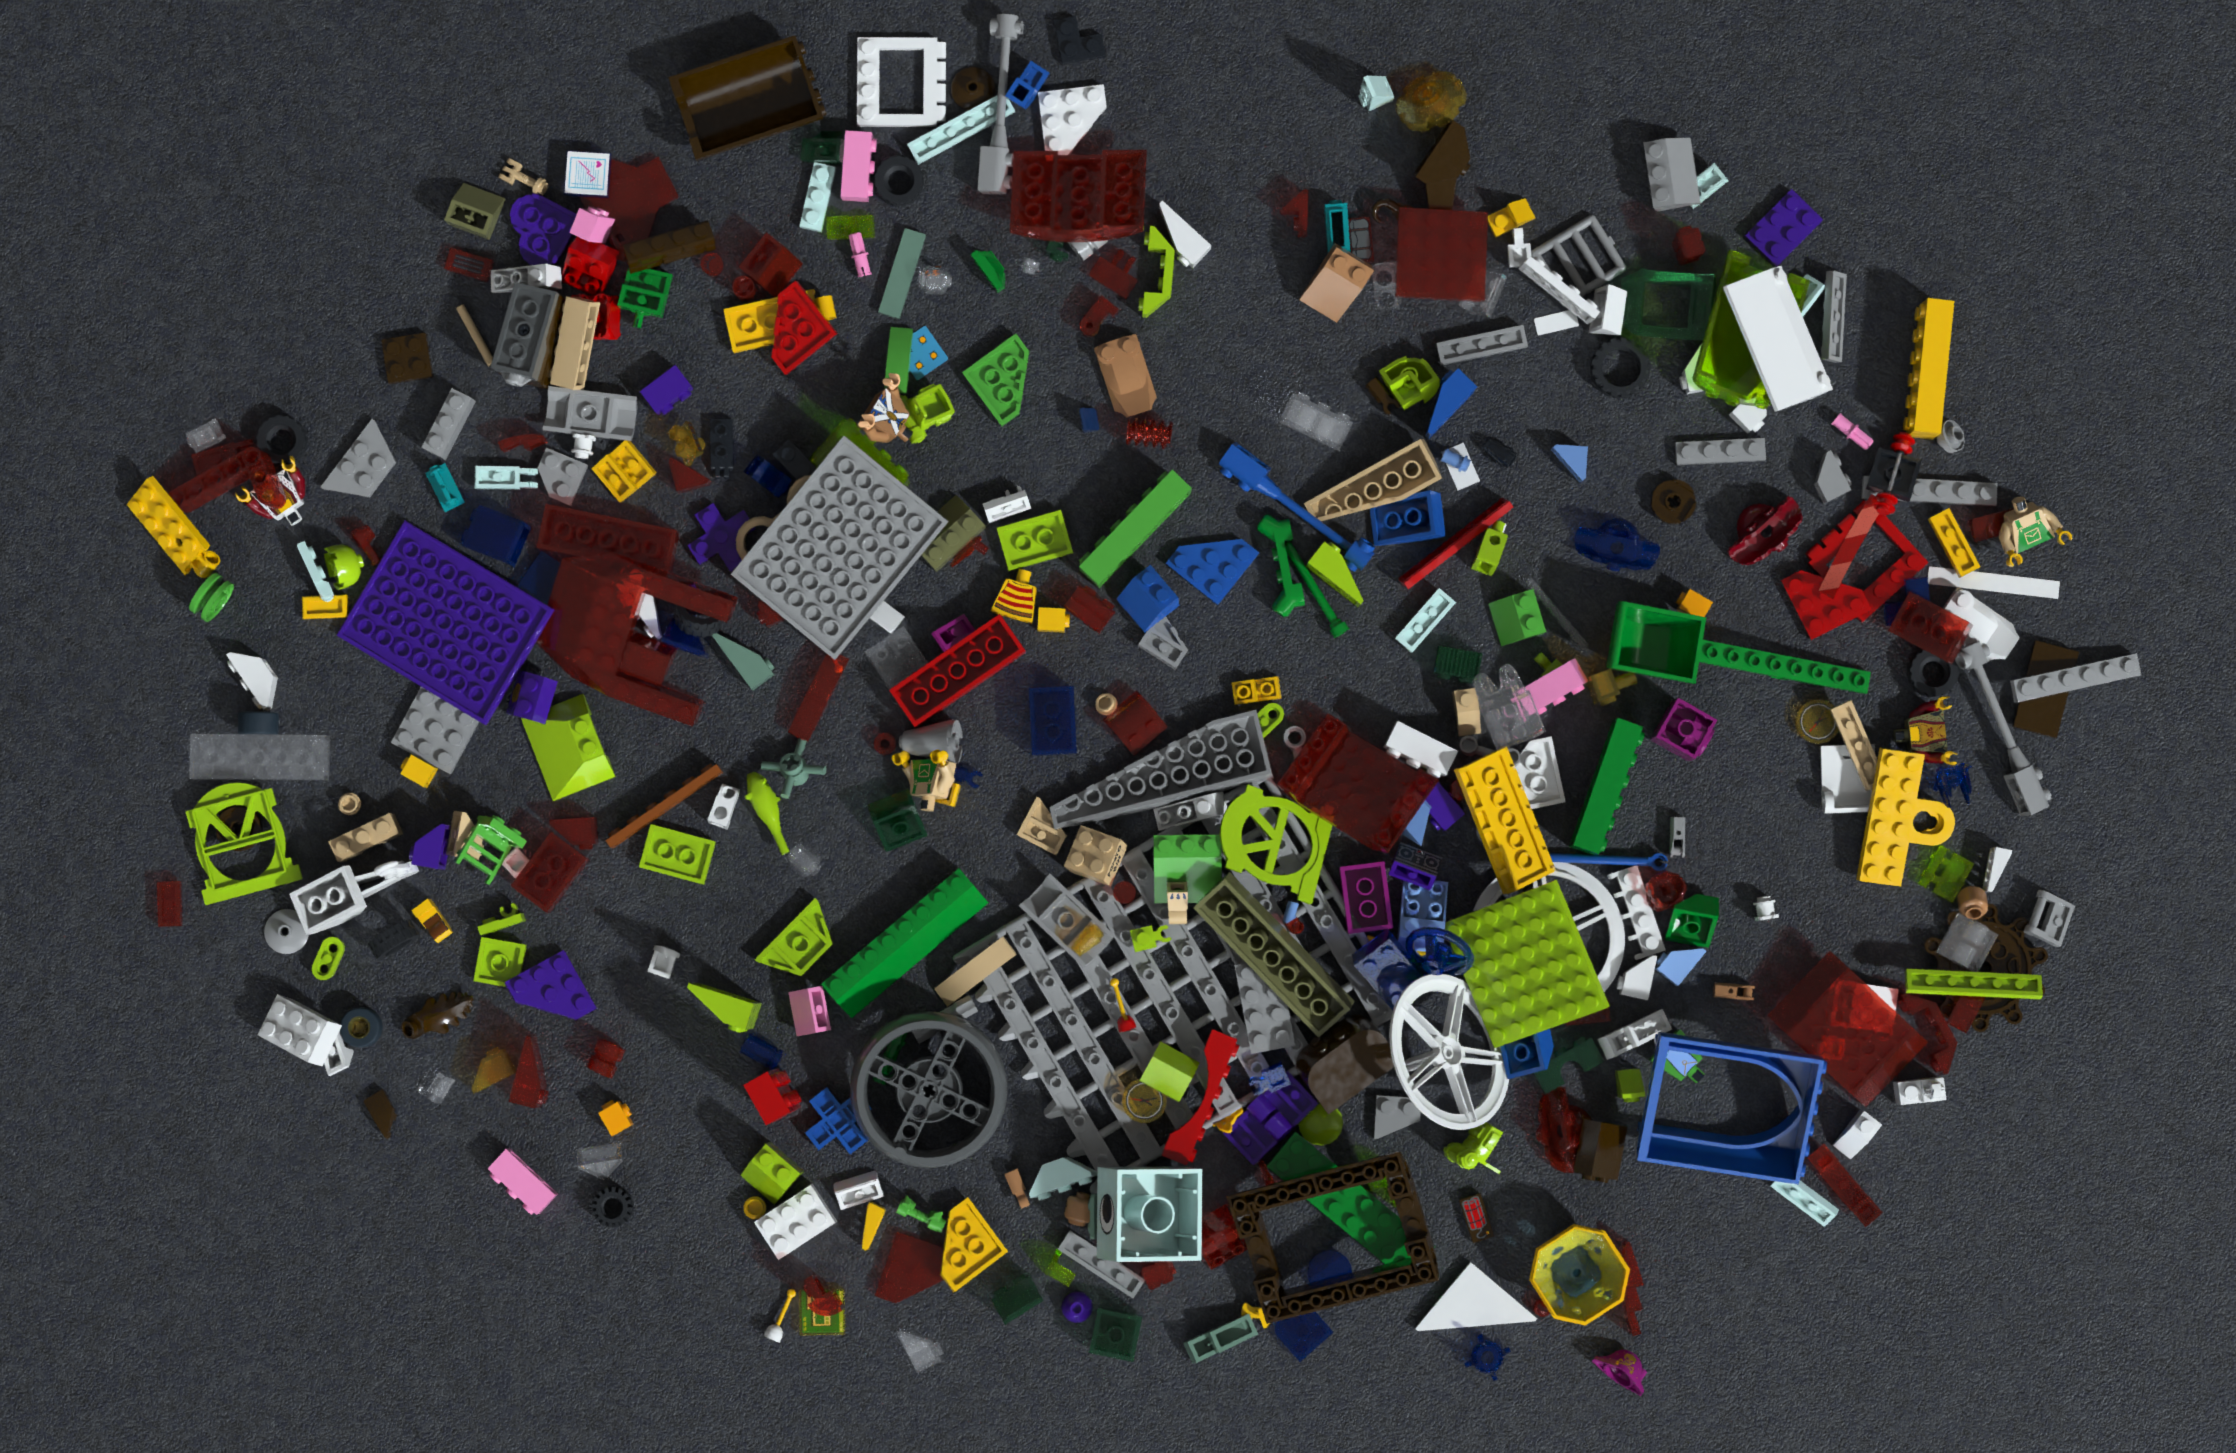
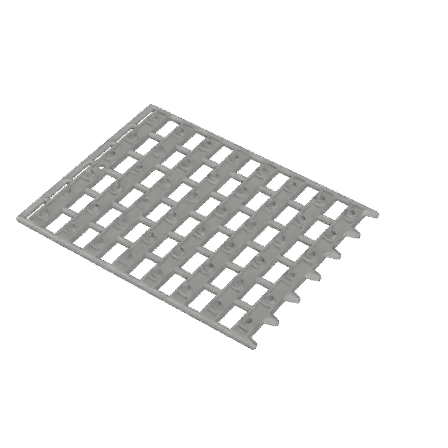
M1273 779L1247 784L1260 789L1259 784L1264 782L1273 797L1284 798ZM1247 785L1234 788L1224 794V802L1227 804L1245 793ZM1272 807L1259 809L1262 816L1274 828L1277 816ZM1290 811L1287 821L1305 851L1299 854L1284 829L1276 859L1280 866L1273 870L1275 875H1283L1284 873L1289 875L1302 869L1305 866V861L1308 860L1312 848L1311 842L1294 814ZM1195 813V815H1194L1193 817L1188 818V819H1182L1181 821H1179V822H1177V823H1181V822H1185V821H1189V820L1196 819V818H1197V815H1196V813ZM1223 815L1201 820L1209 835L1220 834ZM1254 821L1257 827L1242 836V844L1245 845L1261 835L1265 841L1271 839ZM1195 822L1171 826L1157 835H1184L1181 830ZM1153 837L1125 853L1119 867L1124 865L1141 894L1139 898L1124 907L1121 906L1110 886L1086 877L1066 888L1072 895L1084 888L1086 889L1103 918L1100 922L1106 927L1108 926L1115 935L1114 938L1126 956L1121 961L1106 968L1098 955L1084 968L1078 963L1087 981L1068 991L1050 960L1064 953L1065 950L1058 945L1045 953L1027 923L1032 919L1027 913L1022 914L953 956L955 963H966L987 949L989 944L1006 934L1011 938L1026 965L1009 975H1006L1002 967H999L983 979L984 984L976 992L975 998L981 1003L991 1000L996 1001L1007 1020V1023L998 1032L999 1039L1002 1041L1019 1040L1030 1059L1021 1071L1022 1078L1030 1080L1040 1077L1053 1098L1044 1109L1045 1117L1052 1119L1064 1116L1076 1137L1068 1146L1067 1154L1072 1158L1087 1155L1097 1173L1098 1167H1120L1103 1138L1121 1127L1140 1159L1126 1167L1146 1166L1161 1157L1165 1144L1159 1146L1144 1119L1134 1117L1129 1112L1126 1106L1128 1092L1119 1076L1137 1065L1142 1073H1144L1160 1043L1158 1042L1152 1046L1135 1017V1014L1150 1005H1155L1172 1034L1161 1042L1168 1046L1177 1042L1183 1054L1200 1062L1187 1088L1199 1081L1205 1091L1207 1088L1208 1067L1204 1053L1205 1045L1196 1030L1216 1020L1223 1034L1238 1039L1236 1044L1240 1045L1235 1058L1230 1057L1228 1064L1238 1058L1256 1090L1237 1100L1222 1077L1219 1086L1223 1087L1218 1100L1214 1098L1212 1102L1218 1112L1212 1115L1210 1120L1205 1119L1202 1128L1208 1129L1241 1107L1243 1108L1250 1104L1259 1095L1264 1094L1286 1073L1284 1072L1275 1077L1261 1052L1251 1054L1246 1026L1235 1010V1007L1241 1004L1240 994L1229 1000L1212 971V968L1229 958L1232 959L1235 965L1246 962L1217 932L1216 934L1226 950L1206 961L1189 932L1190 929L1205 921L1200 914L1189 919L1187 924H1169L1168 903L1154 904V872L1143 855L1144 852L1154 847ZM1221 846L1222 858H1224V860H1225L1226 857H1225V855H1224V853H1223L1222 846ZM1322 864L1320 877L1328 890L1322 893L1317 884L1314 898L1319 900V905L1314 907L1302 902V905L1297 908L1296 918L1308 912L1326 942L1309 954L1314 959H1317L1329 951L1332 952L1349 981L1341 987L1346 993L1354 989L1372 1019L1371 1022L1377 1028L1391 1020L1394 1007H1390L1373 977L1379 974L1395 1002H1397L1401 993L1365 933L1348 934L1344 930L1327 901L1333 897L1345 917L1343 896L1324 864ZM1244 869L1242 873L1231 870L1234 877L1301 945L1289 923L1283 922L1284 915L1266 886L1268 883L1255 878ZM1144 904H1147L1159 926L1167 925L1169 927L1162 930L1164 933L1162 937H1171L1169 943L1187 971V974L1170 984L1167 983L1150 954L1168 942L1157 940L1156 948L1139 952L1134 950L1130 930L1135 929L1127 915ZM1350 909L1352 929L1361 928ZM1354 936L1357 937L1374 965L1369 970L1350 940ZM1131 965L1149 996L1129 1007L1120 992L1125 1013L1134 1019L1136 1028L1119 1033L1117 1021L1121 1016L1114 987L1111 986L1110 980L1112 979L1111 976ZM1030 972L1048 1001L1047 1005L1031 1014L1027 1011L1012 985L1013 982ZM1193 981L1210 1010L1209 1013L1192 1023L1173 993ZM1091 988L1110 1017L1108 1021L1092 1030L1073 1000ZM1052 1011L1056 1014L1071 1040V1043L1052 1053L1034 1023ZM1290 1014L1295 1046L1284 1049L1295 1065L1287 1071L1295 1077L1298 1075L1296 1069L1297 1057L1308 1043L1296 1024L1301 1019L1296 1014L1292 1016ZM1342 1016L1337 1022H1340L1345 1017ZM1113 1027L1117 1029L1133 1056L1132 1059L1115 1069L1096 1039ZM1077 1050L1095 1080L1076 1092L1057 1062ZM1287 1077L1281 1085L1290 1079ZM1097 1089H1100L1117 1118L1116 1121L1099 1131L1080 1100ZM1152 1089L1156 1095L1154 1098L1157 1099L1148 1101L1152 1106L1144 1103L1136 1107L1129 1095L1128 1105L1132 1107L1130 1110L1135 1115L1142 1117L1143 1114L1160 1105L1161 1097L1160 1094L1157 1095L1159 1093L1157 1090ZM1162 1094V1107L1177 1130L1190 1120L1193 1113L1183 1096L1180 1102H1177ZM1097 1180L1090 1186L1091 1194L1097 1193Z

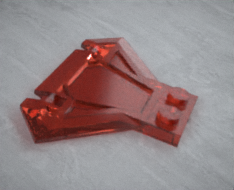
M659 157L639 167L609 159L607 196L578 194L585 209H588L589 206L596 209L599 207L610 212L608 216L615 219L607 241H610L611 248L620 251L617 260L626 262L623 244L648 238L658 208L679 198ZM620 234H622L625 239V241L621 243L617 237Z

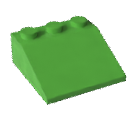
M1220 834L1153 836L1154 904L1168 903L1167 882H1187L1188 903H1198L1222 879Z

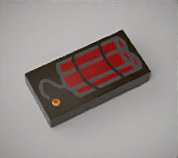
M1481 1193L1459 1199L1472 1243L1494 1237Z

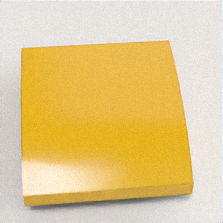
M626 440L592 468L619 503L628 498L657 473L633 443Z

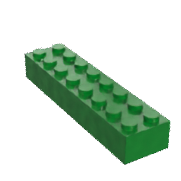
M1295 1131L1266 1165L1284 1181L1338 1167ZM1361 1185L1307 1199L1384 1264L1411 1258L1407 1255L1404 1245L1406 1236L1400 1217Z

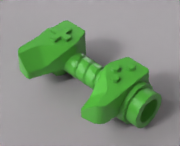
M907 1195L902 1199L896 1213L904 1217L910 1215L928 1224L927 1228L936 1232H942L947 1222L942 1218L943 1212L930 1210L929 1214H925L915 1208L916 1203L909 1199Z

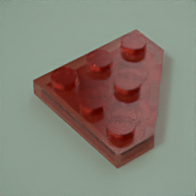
M897 1231L875 1296L898 1303L943 1281L944 1279L941 1277L940 1271L944 1247Z

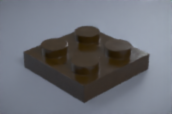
M426 333L381 340L388 384L433 377Z

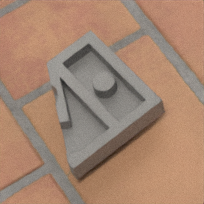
M1164 617L1151 627L1138 644V647L1176 670L1188 651L1167 617Z
M1376 1095L1374 1139H1379L1420 1121L1421 1111L1413 1104L1409 1097Z

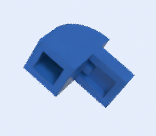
M1030 61L1020 78L1017 77L1005 97L1026 110L1037 97L1038 91L1050 73Z

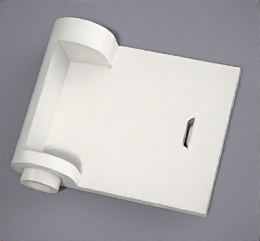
M1871 744L1875 753V744ZM1820 746L1823 813L1868 812L1872 789L1865 791L1846 746Z

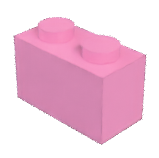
M591 206L588 209L579 208L569 233L588 242L606 243L615 219L608 216L610 212L599 207L597 209Z
M823 986L788 992L796 1036L831 1030Z

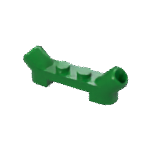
M1267 514L1264 515L1257 525V530L1275 543V548H1272L1274 562L1278 561L1279 570H1276L1277 582L1282 583L1283 586L1282 591L1272 604V610L1282 617H1288L1294 607L1305 606L1302 584H1292L1285 542L1293 540L1289 518L1277 520Z

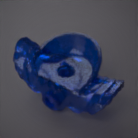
M1623 518L1608 520L1598 529L1581 527L1576 531L1574 537L1575 549L1580 555L1592 561L1604 563L1607 565L1606 568L1612 571H1620V568L1649 570L1655 565L1660 553L1659 544L1641 539L1637 528L1630 521ZM1618 541L1623 544L1624 549L1621 553L1615 554L1611 551L1610 547L1613 542Z

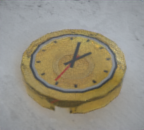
M1817 699L1808 701L1800 707L1795 718V726L1802 739L1813 744H1821L1830 741L1836 736L1839 730L1830 712V708L1834 707V705L1828 701Z
M1139 1078L1132 1081L1125 1088L1122 1096V1106L1125 1113L1132 1120L1139 1123H1150L1157 1120L1164 1113L1167 1105V1096L1140 1082Z

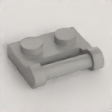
M2038 890L2036 895L2038 899L2029 924L2025 926L2024 933L2055 947H2061L2075 905L2047 891ZM2047 901L2050 905L2040 930L2037 926Z

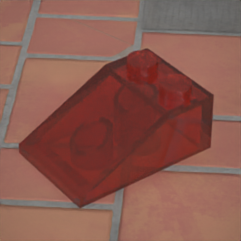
M529 1035L525 1037L509 1102L531 1108H539L542 1104H546L549 1091H546L547 1083L537 1036Z

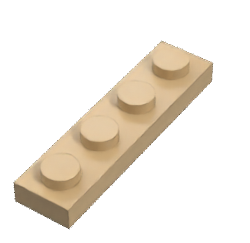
M1848 700L1830 708V712L1865 791L1873 788L1878 759L1852 700Z

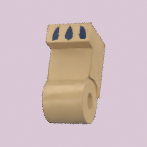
M1167 882L1169 924H1187V882Z

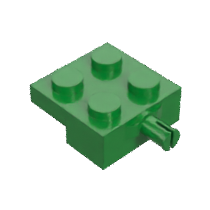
M629 269L627 270L617 306L635 314L632 327L641 329L644 316L663 318L673 278L672 274L652 269L630 274Z

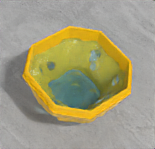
M1573 1224L1536 1248L1529 1281L1554 1319L1587 1325L1624 1301L1630 1268L1606 1231ZM1580 1269V1276L1574 1277L1573 1270Z

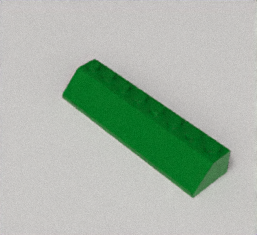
M958 868L821 985L836 1003L853 1018L989 902L963 871Z

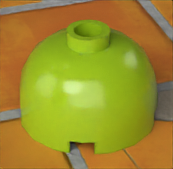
M340 544L324 548L328 552L324 554L327 571L330 578L335 577L336 583H333L336 590L354 585L360 577V568L364 567L361 555H356L355 551L348 545Z

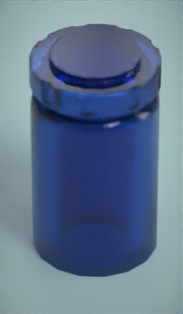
M753 1033L748 1035L740 1049V1053L766 1067L769 1066L771 1070L777 1067L784 1052Z

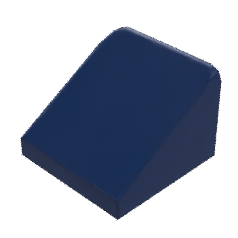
M1080 408L1079 415L1082 432L1098 431L1099 423L1096 409Z

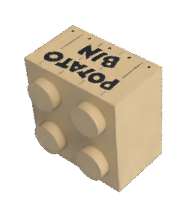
M1080 825L1064 867L1071 873L1111 887L1128 845L1119 838Z

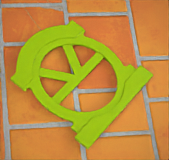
M247 783L224 784L206 793L194 809L186 811L189 827L196 828L195 845L198 859L209 876V879L204 881L206 889L201 891L205 905L303 879L299 864L293 865L291 857H285V834L279 818L272 810V807L277 805L272 788L263 790ZM233 805H244L247 807L239 838L217 817V813L222 809ZM258 811L267 819L271 830L250 835L255 812ZM209 824H212L228 841L207 847L206 834ZM275 838V852L270 865L261 875L250 880H235L225 876L213 865L209 858L210 855Z
M1247 785L1245 793L1238 796L1228 806L1221 820L1220 842L1226 857L1225 868L1238 873H1242L1244 869L1265 883L1290 886V892L1298 894L1297 900L1311 905L1336 812L1321 807L1320 811L1312 809L1308 813L1301 806L1288 799L1272 796L1265 797L1263 796L1262 789ZM1265 807L1279 808L1274 828L1262 816L1259 809ZM1290 811L1304 823L1309 831L1312 848L1308 861L1302 869L1289 875H1275L1273 870ZM1251 816L1271 840L1243 845L1242 828L1246 819ZM1268 850L1263 870L1249 859L1248 853Z

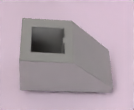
M1831 450L1823 455L1814 482V486L1823 504L1849 492L1852 485L1846 473L1843 474L1839 467L1841 466L1839 457L1836 453L1833 454Z

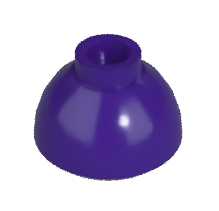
M1075 1291L1069 1293L1063 1299L1061 1309L1067 1320L1073 1323H1081L1086 1321L1092 1314L1093 1304L1088 1295Z

